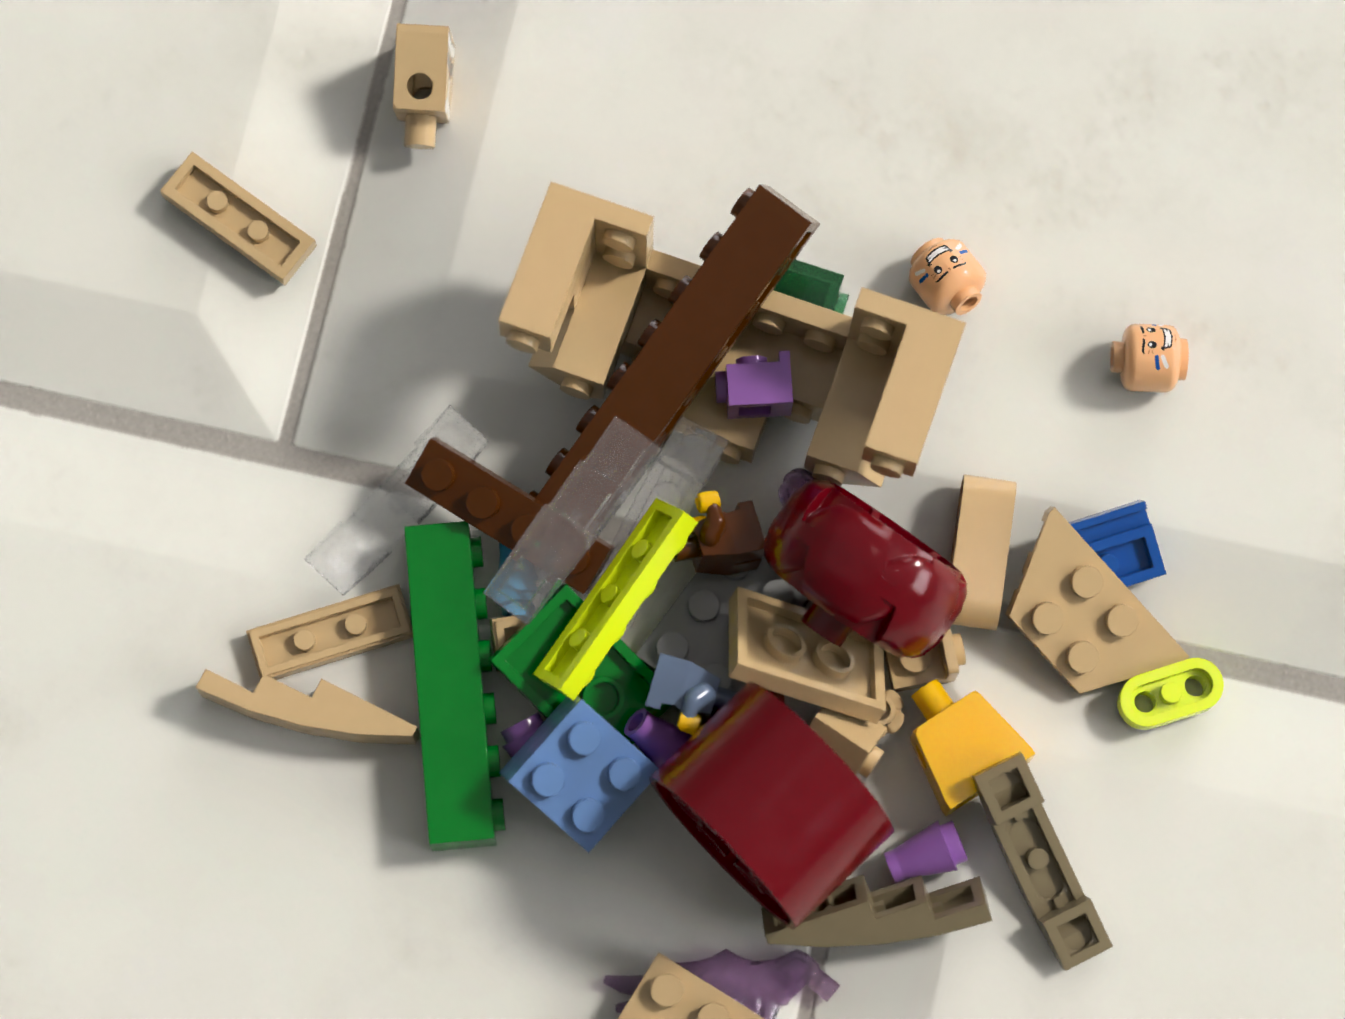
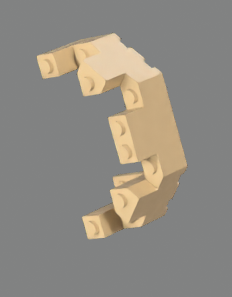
M550 182L498 319L500 336L506 337V343L511 347L533 354L528 366L560 385V389L566 394L584 400L590 398L604 399L607 383L613 375L620 353L631 357V362L634 361L642 350L637 345V342L644 330L654 319L662 322L673 306L668 301V298L676 285L686 275L693 278L701 266L653 250L654 216ZM863 287L860 290L853 317L773 290L715 371H726V364H736L735 360L744 356L759 355L766 357L767 362H777L779 351H790L793 406L791 416L783 417L802 424H808L810 420L818 422L806 454L804 468L810 471L815 479L830 480L839 486L848 484L881 487L885 476L901 478L902 474L913 477L966 322ZM714 371L665 441L681 447H689L692 442L711 449V456L726 463L739 464L740 460L752 463L768 417L727 419L726 403H716Z

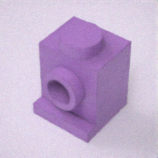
M779 351L777 362H767L766 357L759 355L744 356L736 359V364H726V371H715L716 403H726L727 419L791 416L793 392L790 351Z

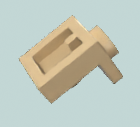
M951 628L937 646L920 657L900 658L884 650L891 688L895 692L922 688L935 679H938L941 684L954 682L959 674V666L966 664L962 637L960 633L952 634Z

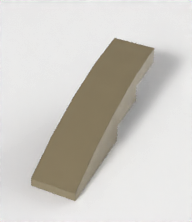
M864 874L845 880L795 930L781 923L763 907L761 908L764 935L768 944L810 947L882 945L938 936L993 921L980 876L930 893L927 891L922 875L872 892L869 890Z

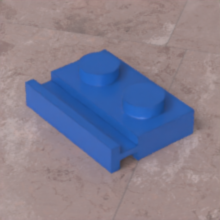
M1137 500L1069 522L1126 587L1166 574L1154 529L1149 522L1146 512L1147 506L1144 500Z

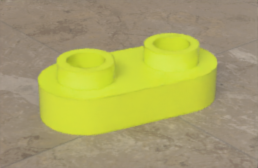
M1203 658L1186 659L1136 675L1125 683L1118 694L1117 707L1119 714L1131 727L1139 730H1150L1206 712L1222 696L1224 689L1223 677L1219 669L1212 662ZM1189 679L1197 680L1202 685V695L1192 696L1188 694L1185 689V682ZM1139 695L1149 697L1153 704L1152 711H1139L1135 706V697Z

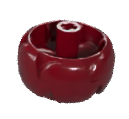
M815 479L806 482L791 494L771 523L763 544L764 557L770 568L794 589L812 601L800 620L817 634L838 647H841L853 630L897 657L916 658L923 656L941 642L960 615L967 596V582L959 569L890 518L830 480Z

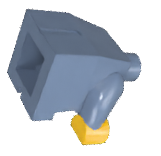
M660 652L645 706L659 710L662 703L677 706L678 709H681L677 720L679 730L693 735L699 730L701 717L697 714L698 712L711 714L713 707L717 709L722 708L737 692L719 687L721 679L697 664Z

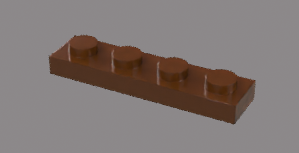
M437 437L429 439L404 483L583 595L590 592L615 549L614 546Z

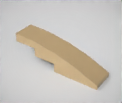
M205 669L195 687L203 698L252 719L308 735L358 743L416 745L420 737L417 726L323 679L320 680L312 697H309L265 674L261 677L254 692H251Z

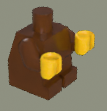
M711 490L698 493L695 498L697 511L701 514L706 513L707 516L692 517L698 523L688 536L685 547L674 556V561L692 559L696 573L732 575L758 569L764 556L763 544L765 538L753 501L739 502L734 511L726 513L722 512L721 501L717 491Z

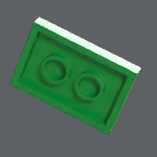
M563 584L488 659L546 719L566 696L546 685L533 673L584 602L567 584ZM621 639L613 644L595 670L591 682L578 694V697L585 701L632 745L635 742L624 733V728L629 718L636 711L643 708L659 718L671 706L662 703L660 710L645 706L654 673Z

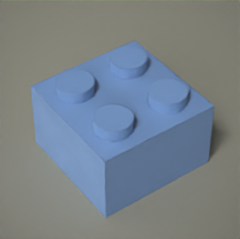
M566 696L499 773L589 853L650 784L649 777L658 767L580 697L577 696L573 701Z

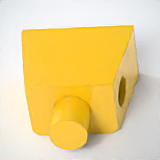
M935 679L911 696L927 721L913 730L910 741L941 811L946 817L978 796L972 779L973 775L1018 752L1023 753L1027 763L1036 754L1031 746L976 690L954 703L939 680Z

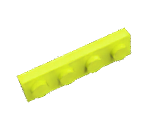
M656 498L533 675L574 701L580 691L591 682L595 670L613 644L623 636L626 625L642 602L653 593L658 579L674 556L685 547L688 536L698 522L685 511Z

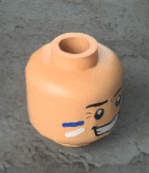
M935 238L923 244L911 258L912 267L909 272V282L931 311L943 315L953 313L963 315L978 305L982 298L980 292L985 285L986 272L963 242L955 239L944 240L943 238Z
M1131 324L1125 329L1122 341H1112L1110 370L1112 373H1120L1121 382L1128 391L1170 392L1175 388L1178 380L1186 379L1189 359L1187 339H1181L1176 328L1171 325Z

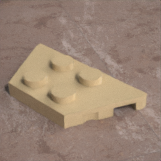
M1052 506L1045 510L1041 519L1043 521L1042 528L1033 551L1028 553L1022 569V580L1019 587L1013 592L1005 615L1077 693L1081 694L1190 658L1060 512Z

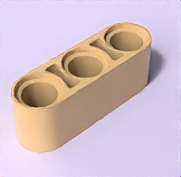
M963 475L950 563L959 569L967 582V596L960 615L953 623L954 625L997 630L1015 506L1016 482Z

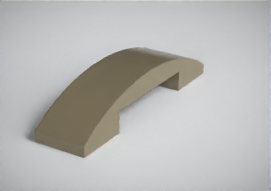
M1018 752L973 775L972 779L1004 858L1035 921L1062 969L1067 971L1113 947L1091 898L1085 896L1042 805L1045 800L1023 753Z

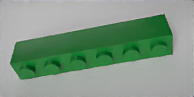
M466 521L405 526L429 845L432 851L497 846L496 831H505L506 826L503 798L493 799L491 778L501 777L499 773L501 765L499 745L488 746L487 725L497 724L494 692L484 693L482 672H492V664L488 660L491 657L490 640H480L478 620L488 619L486 589L475 588L474 568L484 567L481 536L471 537L469 523Z

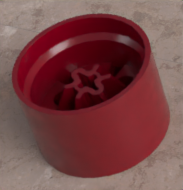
M748 682L649 777V781L658 796L703 849L765 910L781 923L794 930L894 833L893 825L883 808L833 749L789 707L769 691L753 682Z

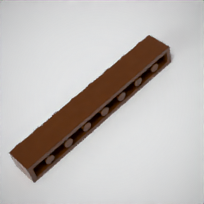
M759 184L755 191L748 188L739 197L730 214L736 217L724 235L718 231L706 243L699 255V258L704 261L693 278L686 275L676 285L668 298V301L673 304L672 308L662 322L654 319L647 326L637 342V345L642 350L631 365L624 362L614 372L606 386L612 392L600 408L593 405L584 414L576 427V431L581 434L570 450L564 447L555 455L545 471L550 476L549 480L539 493L533 490L529 495L594 535L598 534L820 225L819 222L770 186Z

